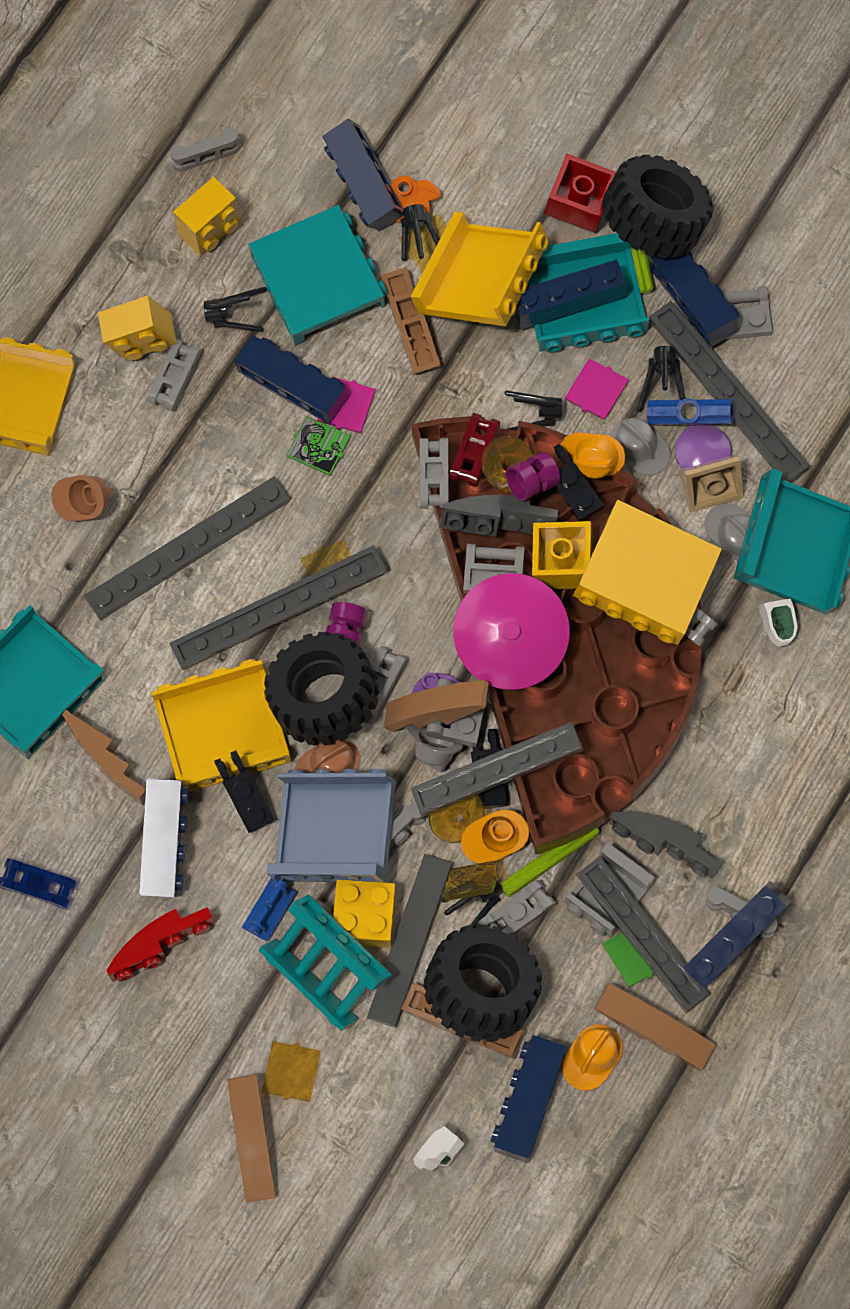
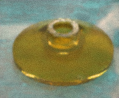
M511 436L499 437L490 442L483 452V473L493 487L503 492L512 493L507 484L506 471L502 468L501 463L504 462L510 467L521 461H526L533 456V453L518 438Z
M476 794L430 813L429 824L432 832L444 842L460 843L462 834L467 826L484 817L483 802ZM459 816H464L460 822L456 823Z

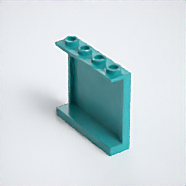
M339 205L248 243L254 264L295 346L305 342V334L376 303H379L381 308L385 307L384 296H387L385 286L381 280L376 281L373 273H376L374 264L370 257L365 259L362 253L364 250L362 240L359 235H353L350 229L353 227L350 216L347 212L342 213Z
M618 233L549 245L543 251L538 261L537 269L532 273L527 287L617 259L626 282V293L624 298L534 325L539 352H557L563 347H584L590 342H611L617 337H638L644 332H648L649 320L644 312L630 243L627 241L623 242L619 238Z
M772 468L761 477L733 579L784 599H791L792 602L826 614L838 608L843 599L842 585L850 573V566H848L850 559V506L781 479L783 472Z
M31 605L25 610L22 609L17 612L12 619L13 623L6 630H0V735L27 759L65 722L62 715L63 712L66 710L73 714L107 679L104 669L96 662L93 664L38 616Z

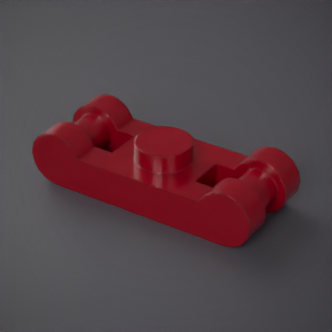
M472 414L451 467L449 479L455 481L461 479L467 481L468 485L477 487L493 441L498 433L500 421L495 419L489 421L483 419L480 414ZM480 429L486 431V434L483 436L477 434L476 431ZM464 462L473 464L471 471L462 468Z

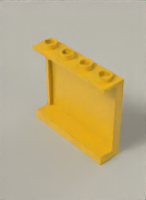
M454 211L410 296L419 314L424 313V315L506 326L510 317L515 313L516 305L521 295L526 291L527 283L532 273L537 269L538 261L543 251L548 247L549 239L541 222L536 223L532 232L469 224L463 212Z
M2 337L0 339V445L49 456L76 368L74 357L68 351L63 349L52 351L44 349L43 346L36 343L25 345L9 337Z
M617 500L573 596L587 606H595L604 610L612 618H621L631 623L634 628L640 631H648L657 635L665 643L678 645L685 635L722 549Z
M249 659L241 662L238 667L231 669L227 667L218 668L212 671L210 675L204 677L199 675L186 678L183 683L176 685L172 683L163 684L157 687L156 691L151 692L176 780L185 781L184 787H189V792L223 783V778L214 762L219 758L224 762L229 776L240 772L231 759V752L235 750L238 752L245 768H248L251 774L291 763L282 728L265 699L264 691L266 687L264 680L266 674L262 660Z

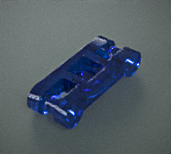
M6 859L4 864L6 870L3 877H0L1 889L25 895L61 909H67L70 902L68 900L70 891H74L77 881L14 859ZM16 873L23 874L20 883L14 881ZM52 884L60 886L57 895L50 893Z

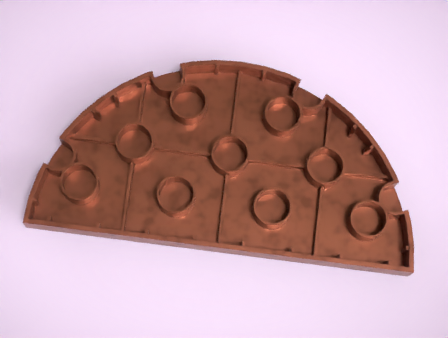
M471 416L440 418L411 424L412 437L419 461L420 438H428V441H440V438H448L449 502L482 495H513L506 480L507 468L521 461H526L528 458L541 452L548 453L555 461L558 469L563 466L557 458L553 447L558 444L561 445L567 435L529 422L518 421L517 431L499 428L483 467L477 487L468 485L467 481L449 479L451 467ZM478 429L476 433L485 436L486 431ZM440 452L429 453L428 457H440ZM464 462L462 468L471 471L473 464ZM621 468L614 475L597 479L584 475L604 505V509L584 520L591 521L594 549L617 500L672 525L661 508L654 511L637 493L638 482L624 469ZM555 487L539 492L530 498L531 506L557 509V522H578ZM429 488V494H440V488ZM433 506L439 526L443 509H440V506ZM439 528L461 602L467 595L463 592L467 543L476 544V547L516 549V546L525 547L523 575L532 577L533 534L497 529L496 537ZM475 558V563L512 566L515 564V561ZM552 589L566 610L570 628L567 650L558 667L543 681L527 688L509 690L488 685V696L504 749L570 722L574 724L583 747L581 752L513 779L523 815L528 824L535 855L563 846L593 831L608 821L613 812H620L644 790L658 774L672 753L687 723L696 695L701 667L702 644L698 646L686 635L683 636L678 645L665 643L655 634L648 631H640L634 628L631 623L621 618H612L602 609L581 603L578 598L573 596L576 589ZM699 600L697 607L701 610V601ZM699 620L692 629L695 630L701 621Z

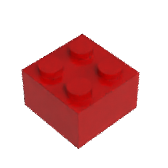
M566 153L548 198L544 214L595 233L603 214V195L616 172Z

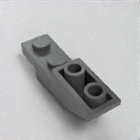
M514 495L467 497L443 505L439 528L496 537L497 529L533 534V523L557 522L558 510L531 506L530 498L520 501Z
M613 812L609 821V824L612 825L611 829L622 838L628 836L636 841L635 845L644 853L650 854L652 852L658 856L663 847H665L668 855L677 861L683 859L701 877L707 875L713 879L719 870L720 862L699 849L702 836L670 820L644 813Z

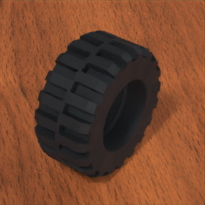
M650 154L639 157L635 156L624 161L615 173L602 200L604 217L609 222L611 230L617 232L619 238L623 242L627 241L630 243L631 247L638 251L640 249L645 251L647 255L653 256L655 254L659 258H667L669 256L674 258L690 252L696 246L713 215L712 199L709 196L707 187L702 186L701 179L697 175L693 176L685 166L681 167L677 165L676 161L671 159L668 161L658 155L651 157Z
M318 632L316 636H312L311 633L303 635L302 640H293L288 643L289 647L286 650L281 649L276 655V662L272 661L268 667L270 674L265 676L264 685L266 689L264 694L269 704L268 706L282 730L287 735H291L294 740L298 742L306 741L308 745L317 746L319 742H322L324 746L331 745L334 740L338 739L341 742L348 739L347 735L354 732L356 734L362 729L361 724L363 722L367 723L372 717L371 709H376L378 704L376 696L379 694L378 678L363 649L358 647L357 643L351 638L345 639L344 635L339 633H333L330 636L328 632ZM328 674L344 676L339 690L327 700L319 703L300 702L303 690L314 679Z
M477 924L476 928L468 925L461 927L460 931L454 930L449 933L446 939L442 940L438 945L424 978L423 987L426 990L424 996L427 1004H432L430 1011L434 1017H440L442 1019L441 1024L446 1029L452 1028L455 1030V1035L462 1038L464 1035L469 1036L471 1041L480 1042L482 1038H486V1042H494L498 1040L499 1036L501 1039H506L512 1036L514 1031H519L524 1026L526 1020H528L542 990V972L540 968H537L539 962L536 956L529 954L530 948L525 942L521 944L517 940L518 936L511 932L506 934L502 932L503 928L496 926L491 929L483 924ZM475 968L489 972L501 982L506 996L489 998L473 992L463 982L459 971Z

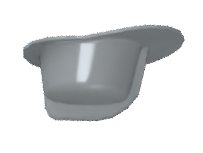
M636 418L624 419L612 429L610 436L618 440L623 446L625 462L639 474L647 476L656 475L669 464L671 455L669 445L644 420Z
M718 504L710 509L706 515L704 522L706 533L728 556L738 561L750 515L735 504Z
M412 724L404 727L407 733L415 740L416 758L438 772L443 771L452 760L454 753L461 751L463 748L462 744L427 736V725L422 728Z

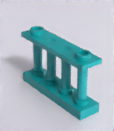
M308 894L294 901L288 909L296 920L280 942L274 939L261 946L258 951L266 958L269 964L275 966L328 1018V1021L333 1026L343 1031L357 1022L358 1018L350 1010L367 988L371 991L385 984L392 974ZM306 927L317 940L303 959L299 961L288 949ZM325 947H327L337 957V961L320 982L309 969ZM348 968L358 977V981L341 1002L330 989L344 970Z

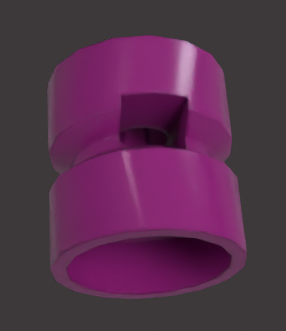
M546 452L536 454L526 461H521L508 467L506 470V480L509 489L520 501L527 500L539 492L553 488L560 482L558 467L553 458Z
M334 602L329 615V621L332 624L326 627L325 632H328L330 636L333 633L342 634L345 639L351 638L360 647L362 633L359 630L365 627L368 611L352 603Z

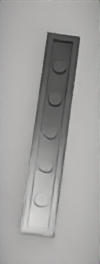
M570 722L414 786L411 790L420 815L425 816L581 752L583 747L574 724Z
M424 854L385 964V968L392 976L385 984L377 988L367 1019L396 1028L401 1008L406 999L452 867L451 862Z
M600 856L576 874L578 879L686 1014L710 995L683 968L686 965L685 962Z

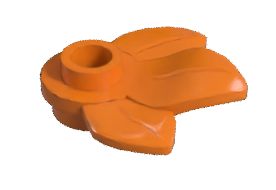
M404 175L395 178L391 183L403 209L410 205L422 204L425 207V212L430 213L429 201H434L441 197L439 189L428 180L415 181L413 178ZM407 185L409 189L406 192H401L399 187ZM402 216L401 218H399V219L396 220L395 222H396V223L401 222V219L404 218V216Z

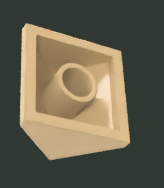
M728 456L678 470L690 513L744 498L741 460L739 456Z

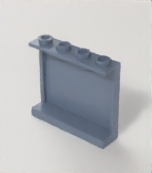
M291 769L288 773H278L277 778L284 782L276 860L275 863H268L267 875L276 881L280 879L284 882H336V880L386 882L396 780L382 769H370L369 773H360L354 769H343L342 773H333L326 769H317L315 773H306L298 769Z

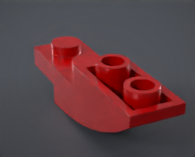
M208 907L183 918H180L177 909H174L146 925L121 948L106 971L111 981L117 980L122 982L133 977V972L142 968L149 970L161 964L160 960L166 958L161 947L166 945L168 948L174 947L184 941L183 938L193 933L194 936H198L209 931L210 926L215 923Z

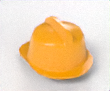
M582 432L571 433L561 443L570 460H573V463L577 465L581 473L589 478L597 479L614 475L617 471H620L625 462L623 446L618 440L608 435Z
M506 809L494 811L467 826L461 839L463 853L469 860L477 864L495 862L518 851L525 845L529 835L528 824L522 815L515 811Z
M594 1024L586 1027L578 1035L562 1063L564 1077L573 1088L581 1091H590L598 1088L607 1079L623 1052V1043L619 1034L611 1027Z

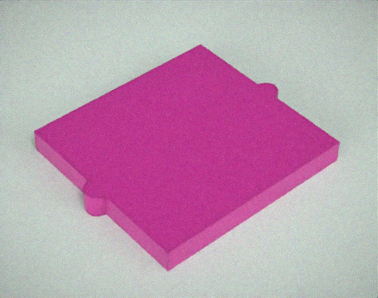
M588 359L565 396V400L582 408V412H589L605 421L629 379L612 371L610 366L604 367Z
M337 378L345 385L348 399L330 425L335 426L337 430L345 429L361 434L376 389L357 384L355 380L350 382ZM317 418V421H319V422H321V423H324V424H327V423L323 422L322 420H320L319 418Z

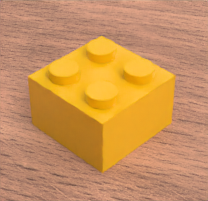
M214 176L173 211L178 235L199 256H202L206 251H212L224 235L231 234L237 229L240 222L236 198Z
M149 296L98 312L103 343L126 360H137L144 354L164 351L167 349V346L176 344L171 313Z
M591 521L533 523L532 577L543 582L551 589H576L594 551V535Z
M336 880L333 918L363 947L391 949L396 902L395 883Z

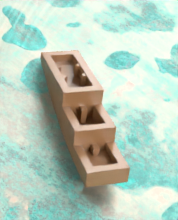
M407 267L380 275V279L387 291L386 297L413 374L440 367L424 313L419 314L410 297L414 288Z
M479 680L433 687L387 703L384 728L391 732L409 724L422 728L437 720L450 724L485 708L489 682Z
M65 710L62 714L63 718L84 752L97 768L119 789L143 806L145 804L146 788L130 779L129 776L132 774L130 765L112 754L115 750L113 740Z
M412 983L401 1010L455 1035V1030L452 1028L446 1029L441 1024L442 1019L440 1017L435 1018L430 1011L432 1004L428 1005L424 996L426 990L424 987ZM521 1028L519 1031H514L512 1036L506 1039H501L499 1036L498 1040L494 1042H486V1038H482L480 1042L471 1041V1037L464 1035L463 1039L514 1059L526 1032Z
M607 983L593 1008L639 1039L647 1040L669 1055H675L696 1070L703 1069L716 1045L667 1014L610 983Z
M257 1074L227 1079L246 1203L276 1198Z

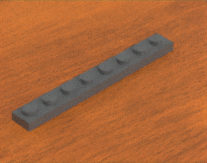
M672 301L649 316V322L669 346L675 348L676 354L714 399L733 400V422L773 469L783 472L781 479L791 483L809 470L810 465Z
M273 476L88 592L84 597L101 621L290 502V499Z
M372 545L169 644L181 669L184 670L385 573L386 568L375 546Z

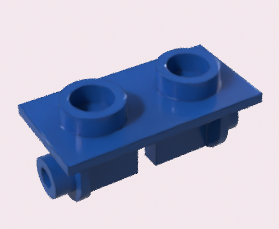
M271 878L242 928L267 942L295 896L296 891L287 887L288 884L280 879L276 881Z

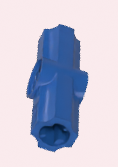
M686 398L683 400H648L647 420L649 425L693 426L697 424H733L734 407L732 399L694 400ZM690 405H695L697 409L696 415L692 419H686L684 417V410Z

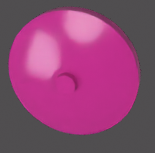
M507 573L487 578L467 593L456 612L453 637L459 658L473 676L479 680L489 682L488 685L515 690L527 688L543 681L558 667L567 650L570 628L566 610L559 597L550 587L531 576Z

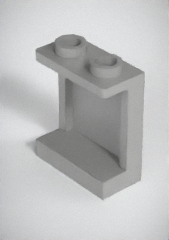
M607 842L600 852V857L634 900L639 903L654 884V876ZM581 881L571 893L568 892L565 896V904L568 905L566 909L573 916L579 919L581 916L590 922L589 926L593 931L601 936L606 934L612 938L618 930L617 926Z

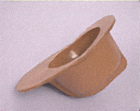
M78 475L66 477L59 480L53 486L51 493L52 504L55 511L68 521L94 519L100 516L109 504L110 494L114 490L113 488H108L106 483L97 476Z
M339 739L334 740L333 744L325 746L321 742L299 758L295 769L303 770L306 773H315L317 769H326L333 773H342L343 769L357 770L360 765V754L357 747L347 739L341 742Z

